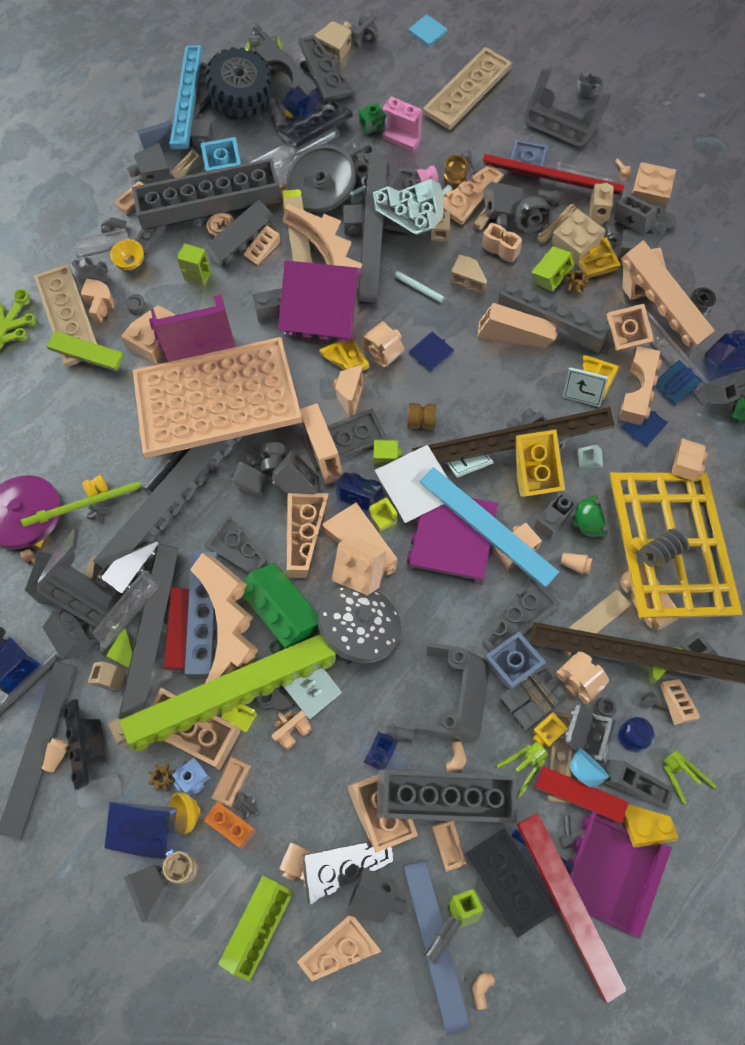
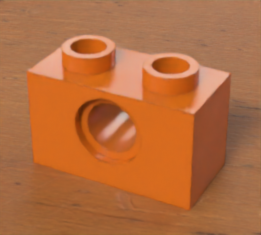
M218 801L203 820L241 849L245 848L257 831Z

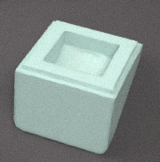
M364 185L350 192V196L347 198L350 205H356L365 200L366 186Z
M598 445L578 449L580 468L603 467L602 450Z

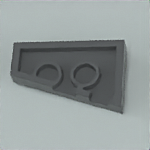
M228 513L204 545L206 549L211 552H217L218 556L248 574L263 568L267 563L266 558L247 538Z

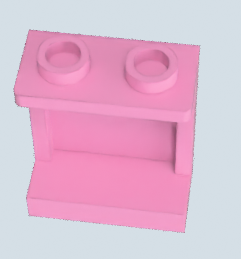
M390 97L383 107V112L388 113V127L383 133V139L413 152L421 141L422 109Z

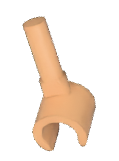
M617 158L615 162L620 167L619 177L622 180H626L630 177L631 167H625Z
M30 549L20 553L25 563L32 561L33 564L35 563L36 555Z

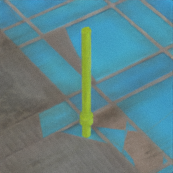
M137 481L48 511L42 510L36 512V515L21 519L23 527L38 522L40 524L48 522L50 518L141 489V484Z

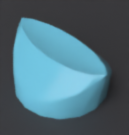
M578 748L570 763V769L577 779L589 787H596L609 778L607 772L589 754Z

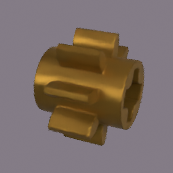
M579 269L574 272L570 271L565 279V284L568 285L567 290L575 294L580 291L584 292L589 282V279L585 278L586 272L584 273Z
M156 764V769L153 772H148L152 779L148 781V784H156L154 790L159 792L161 787L165 791H169L168 786L175 782L172 780L175 771L168 772V764H165L163 768ZM163 773V774L166 775V776L163 777V780H164V781H163V782H160V781H159V779L161 778V775H160V774Z

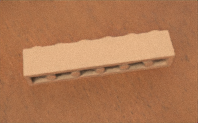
M644 240L620 259L623 267L634 276L636 284L645 290L647 298L656 304L659 313L668 319L670 327L679 333L682 342L686 346L692 348L698 345L715 331Z

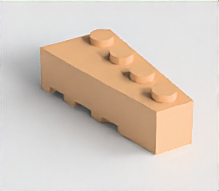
M288 493L286 576L288 578H307L329 493Z

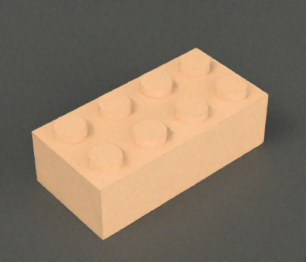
M161 688L150 707L176 695ZM214 715L211 720L205 723H196L187 731H178L171 734L163 742L220 771L241 731L237 726Z

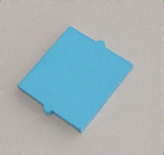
M425 15L419 21L417 20L408 29V32L427 46H430L435 41L440 40V37L447 33L448 29L429 15Z

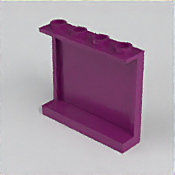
M285 260L278 330H285L284 334L296 335V332H301L303 337L313 338V334H318L320 339L331 340V336L338 337L337 341L349 342V338L355 339V336H352L357 284L358 277H362L363 269Z
M221 294L214 296L216 306L160 319H157L154 309L151 310L150 326L154 331L156 341H158L164 361L168 360V362L235 347Z
M472 498L494 518L496 517L498 503ZM445 504L416 517L415 526H418L417 533L413 532L411 544L414 547L413 551L408 552L406 562L410 564V571H413V567L475 579L474 584L482 585L490 542Z
M593 811L589 816L585 815L582 821L581 828L584 829L581 837L577 836L573 845V849L576 850L573 859H568L565 868L589 916L635 938H641L672 847L666 844H656L634 848L627 829L597 816V813Z

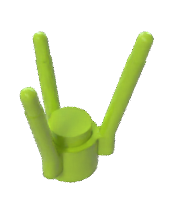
M537 742L532 746L527 745L523 750L496 765L497 768H501L524 755L525 760L516 768V772H520L529 763L532 766L536 764L518 792L517 798H520L538 770L545 764L544 759L548 756L547 751Z
M678 750L664 760L667 764L664 769L669 774L682 804L685 805L686 800L673 771L678 774L684 770L698 785H701L702 782L695 775L697 774L713 789L717 788L708 777L689 762L683 754L681 755Z

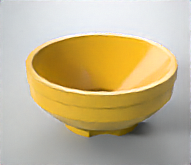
M127 239L116 243L112 247L110 257L117 268L132 270L143 262L144 251L141 244L137 241ZM132 257L135 259L131 264L125 263L127 258Z
M184 792L174 793L169 805L171 823L179 835L190 833L200 816V807L197 805L196 800Z

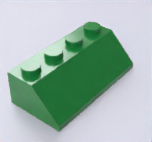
M276 563L251 572L243 580L247 586L242 596L285 648L307 640L319 629L317 611Z

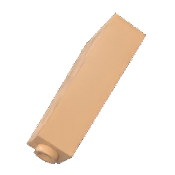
M492 303L479 321L477 337L547 348L551 342L555 341L557 331H555L556 324L548 320Z
M318 403L300 409L302 423L325 485L344 479L338 451Z
M354 503L322 524L324 533L336 543H340L352 536L387 550L382 576L385 574L390 575L397 569V557L357 503Z

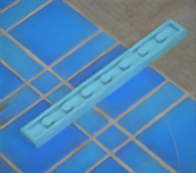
M202 45L185 46L169 144L171 149L189 147L203 54Z
M433 467L420 480L422 486L544 589L559 574L556 568L436 468Z

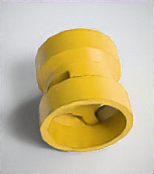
M101 474L95 476L91 481L86 480L82 482L88 497L109 491Z

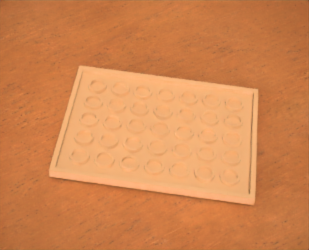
M281 337L133 370L142 450L145 458L303 422Z

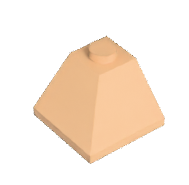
M361 366L340 371L339 378H335L333 389L336 390V398L349 417L355 415L363 389Z

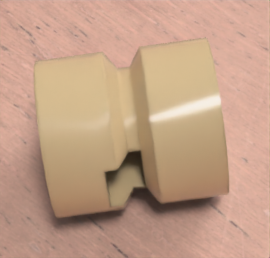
M176 851L166 857L162 869L167 880L173 883L187 884L195 879L198 873V863L192 855Z

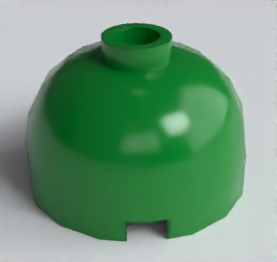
M597 495L583 499L576 507V516L572 517L575 528H580L581 532L589 537L608 535V530L603 531L606 521L601 504L595 502L598 499Z

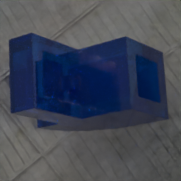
M297 85L287 93L281 104L295 117L308 119L319 104L317 101L321 95L316 90L307 96Z

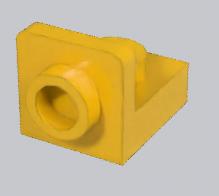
M552 712L532 731L534 736L532 739L545 749H548L568 730V727Z

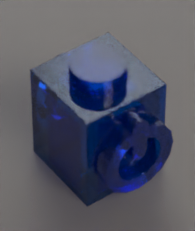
M378 731L364 759V763L374 769L384 770L394 753L398 741L390 735Z

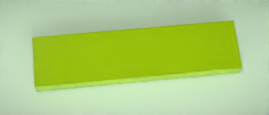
M54 331L46 346L48 350L116 372L124 358L123 352Z

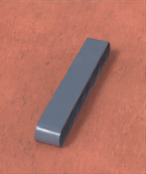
M426 860L403 865L426 951L436 937L434 934L439 933L442 929L443 923ZM447 946L436 964L429 959L427 961L445 1031L448 1036L469 1030L470 1025L450 949Z

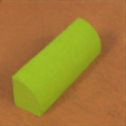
M263 875L218 964L231 974L250 982L294 891Z

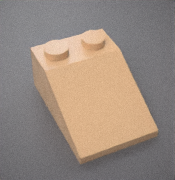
M159 305L153 308L157 319L175 315ZM150 310L132 322L121 338L128 350L157 365L162 359L163 354L160 351L158 341L155 339L154 331L150 326L149 318H152Z
M378 775L347 786L355 810L375 853L418 836L412 819L377 818Z

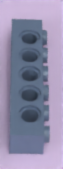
M192 552L191 568L202 553L212 555L223 564L217 552ZM192 571L190 573L185 675L188 679H207L215 660V651L218 639H216L218 625L210 596L201 598V595L207 590ZM202 612H210L208 617L200 618ZM203 631L209 632L206 638H199L200 633ZM201 652H208L205 659H198V655Z

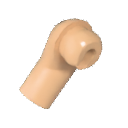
M461 741L451 744L454 757L446 765L447 772L459 773L466 763L467 759Z
M491 973L478 975L471 987L476 1010L487 1008L484 994L490 986L494 985L495 981Z

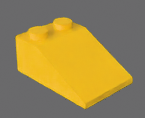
M550 430L517 435L516 465L519 495L531 496L565 490L557 431Z

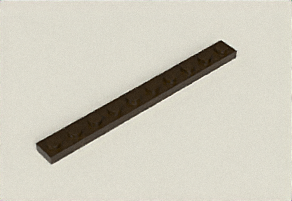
M606 407L430 444L428 446L438 463L444 464L516 449L517 435L556 430L558 440L613 429L615 424L611 408ZM424 446L412 448V452Z
M533 622L530 644L574 653L583 652L590 656L745 685L744 660Z

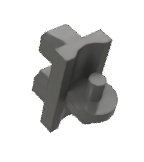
M374 14L369 18L364 15L360 17L358 21L359 28L355 25L349 28L352 31V38L355 39V46L360 47L365 41L375 42L378 39V28L375 25L377 16Z
M84 257L81 261L73 260L72 266L75 267L76 278L79 279L81 285H84L86 279L101 281L104 284L107 282L105 275L109 270L105 262L100 261L97 265H94L93 261L87 257Z

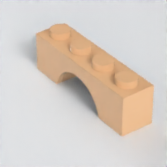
M637 346L633 355L630 373L638 378L641 389L633 393H626L618 420L642 425L644 418L648 419L651 411L648 403L652 402L655 391L651 390L652 386H656L658 375H655V372L659 371L662 362L659 359L660 351Z

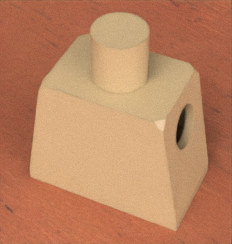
M330 22L315 34L327 53L334 54V59L339 62L343 60L352 45V31L349 29L352 25L349 22H345L343 25Z
M608 183L595 184L590 198L589 218L603 227L606 221L609 222L613 205V186ZM602 208L603 213L599 214L597 210Z

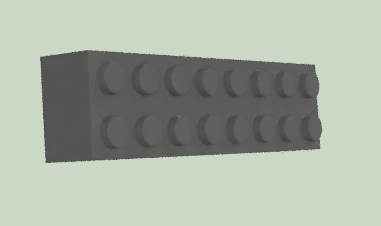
M273 158L132 187L136 213L142 229L252 206L258 200L263 204L282 200Z

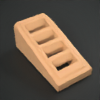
M265 226L243 254L244 257L258 266L281 243L279 233ZM255 252V253L258 254L259 256L256 257V256L253 255L252 253Z
M680 679L660 683L674 725L690 723L700 719V715ZM675 686L676 690L672 691L670 687Z

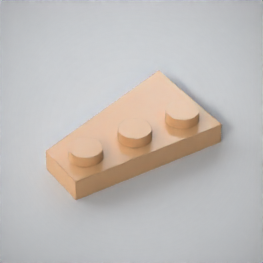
M348 915L302 956L297 963L309 979L314 981L382 951L358 920Z

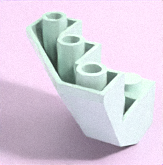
M432 179L401 191L388 186L373 192L376 210L416 235L434 229L443 218L444 200L441 185Z

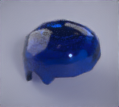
M633 717L620 726L618 737L626 750L637 753L653 744L655 732L647 719Z

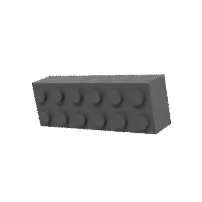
M379 770L377 818L517 823V776Z

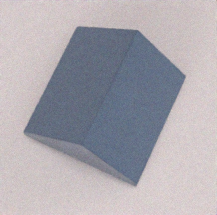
M167 121L137 130L143 150L158 143L160 147L169 145L173 126L172 122Z
M517 632L485 656L499 682L511 689L518 686L547 664L520 632Z

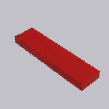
M171 588L164 669L185 670L190 589Z
M544 766L541 768L535 788L590 812L594 811L597 815L622 824L629 801L595 787H589L576 779Z

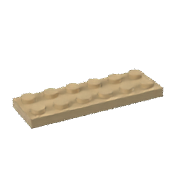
M484 47L423 108V114L450 130L511 69L512 62Z
M69 263L33 275L52 332L57 331L98 344ZM60 354L65 368L83 362L82 360Z

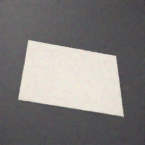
M428 445L375 470L405 523L444 504L420 484V480L433 467L447 478Z

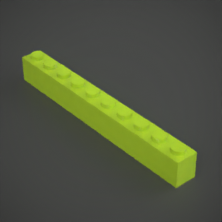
M321 634L121 719L119 723L131 752L135 750L141 751L155 741L161 742L168 739L171 734L189 730L196 723H205L211 720L214 715L228 713L239 704H248L255 697L269 695L280 686H289L294 680L301 677L307 678L321 668L323 670L330 668L335 663L336 653L329 648Z

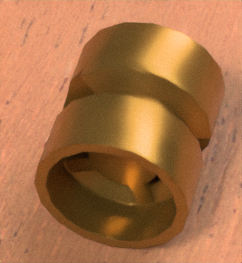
M451 155L445 161L444 184L446 186L450 185L452 190H455L459 187V184L467 180L468 162L465 157Z
M409 403L407 428H419L422 425L424 429L435 430L437 404H425L422 407L418 403Z

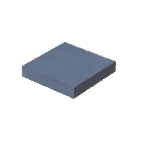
M515 139L509 159L544 167L549 146Z

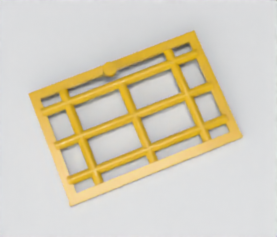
M704 472L701 477L698 476L696 481L671 473H610L639 618L742 616L743 613L707 473ZM621 482H627L629 495H623ZM635 482H656L659 494L638 495ZM665 482H685L688 494H667ZM694 482H700L703 494H697ZM690 502L699 538H687L689 547L701 546L710 584H688L682 554L674 558L680 585H658L654 567L648 566L645 562L649 585H642L636 552L654 539L647 538L640 503H661L668 531L675 528L670 503ZM699 502H705L714 538L707 537ZM625 503L632 504L638 537L633 539ZM710 546H716L725 584H719ZM712 592L715 607L694 608L691 593ZM721 592H727L731 607L724 606ZM660 593H682L685 608H663ZM644 594H651L654 609H647Z

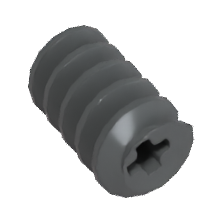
M669 529L666 533L661 534L653 541L644 545L641 548V556L648 566L654 567L656 565L662 567L671 559L676 558L677 555L682 554L683 551L688 550L689 542L679 529Z

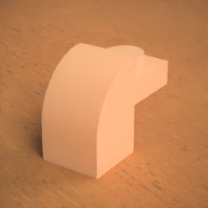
M86 279L81 296L85 304L91 305L89 313L93 321L101 323L103 317L107 314V308L114 309L113 297L103 282Z

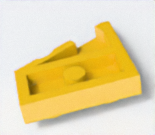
M606 237L579 261L578 266L582 272H586L585 278L589 279L619 270L621 264Z
M349 338V342L338 341L320 349L322 357L343 370L356 366H361L362 371L369 369V363L355 339Z
M584 355V371L608 377L602 399L604 400L619 371V366Z
M628 804L623 821L634 848L677 841L679 836L670 816Z

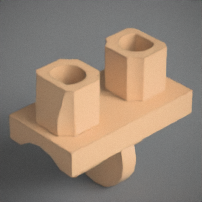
M302 710L295 716L291 711L287 712L284 716L279 711L276 714L279 720L273 725L276 729H280L271 736L277 744L280 743L285 749L289 750L296 743L290 735L294 730L297 729L304 737L312 728L307 721L306 714Z

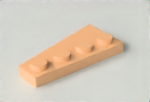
M491 165L486 166L474 174L470 180L462 182L458 188L453 191L450 190L443 197V211H450V218L463 225L484 200V188L491 182L499 183L504 174Z

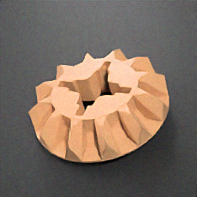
M226 213L213 215L207 222L209 234L214 237L217 236L234 221V218ZM223 224L225 225V228L222 227L221 229H219V227H218V226H222Z

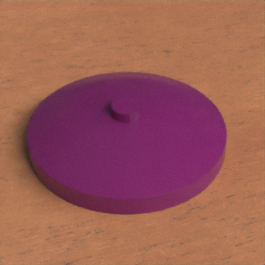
M24 475L11 478L0 484V547L22 549L32 546L47 537L55 528L60 515L50 518L48 522L41 524L38 522L23 527L21 519L36 515V512L48 511L62 506L58 492L47 480L38 476Z

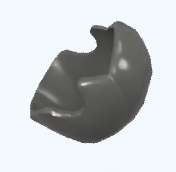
M582 73L578 75L577 91L582 96L593 97L602 91L603 81L601 78L592 76L591 73L586 77H583Z

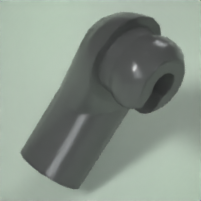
M110 217L102 222L101 232L108 235L115 227L125 230L127 221Z

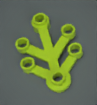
M18 289L14 292L13 298L16 302L6 317L3 313L5 308L0 302V349L6 342L15 339L24 341L27 338V333L23 328H18L15 332L5 335L7 330L25 324L27 326L36 324V318L31 313L15 319L22 306L27 305L30 301V296L25 289Z

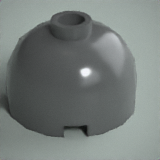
M531 196L522 200L515 212L517 227L526 234L542 231L543 226L549 225L553 217L549 204L545 199L538 196Z

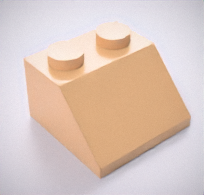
M644 304L606 313L616 351L633 350L637 346L645 347L654 341Z

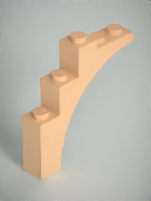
M287 204L282 222L295 228L313 242L324 256L328 265L362 267V263L347 258L352 242L336 236L341 223L340 220L326 214L320 218Z
M202 553L190 570L207 590L215 609L218 625V643L215 660L205 681L207 683L237 670V667H245L252 664L259 649L241 635V633L249 628V622L253 618L235 602L242 597L247 584L215 557Z

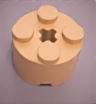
M380 321L360 340L365 353L369 351L372 355L370 359L380 367L388 366L405 351L400 340L402 338L400 332L396 329L392 330L384 321Z
M578 652L556 672V676L567 686L565 690L571 697L577 696L582 702L588 704L608 685L609 679L599 664L595 667L590 662L593 659L589 655Z

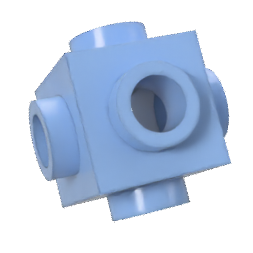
M195 758L191 759L188 763L186 761L181 763L173 774L176 780L173 782L180 793L185 792L188 795L192 793L195 795L204 788L203 784L210 779V776Z

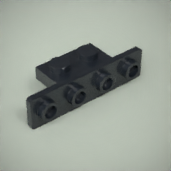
M73 699L64 705L63 717L66 721V739L69 744L68 757L72 767L71 780L74 783V789L81 790L89 785L87 765L103 764L106 762L101 720L81 719L78 699Z

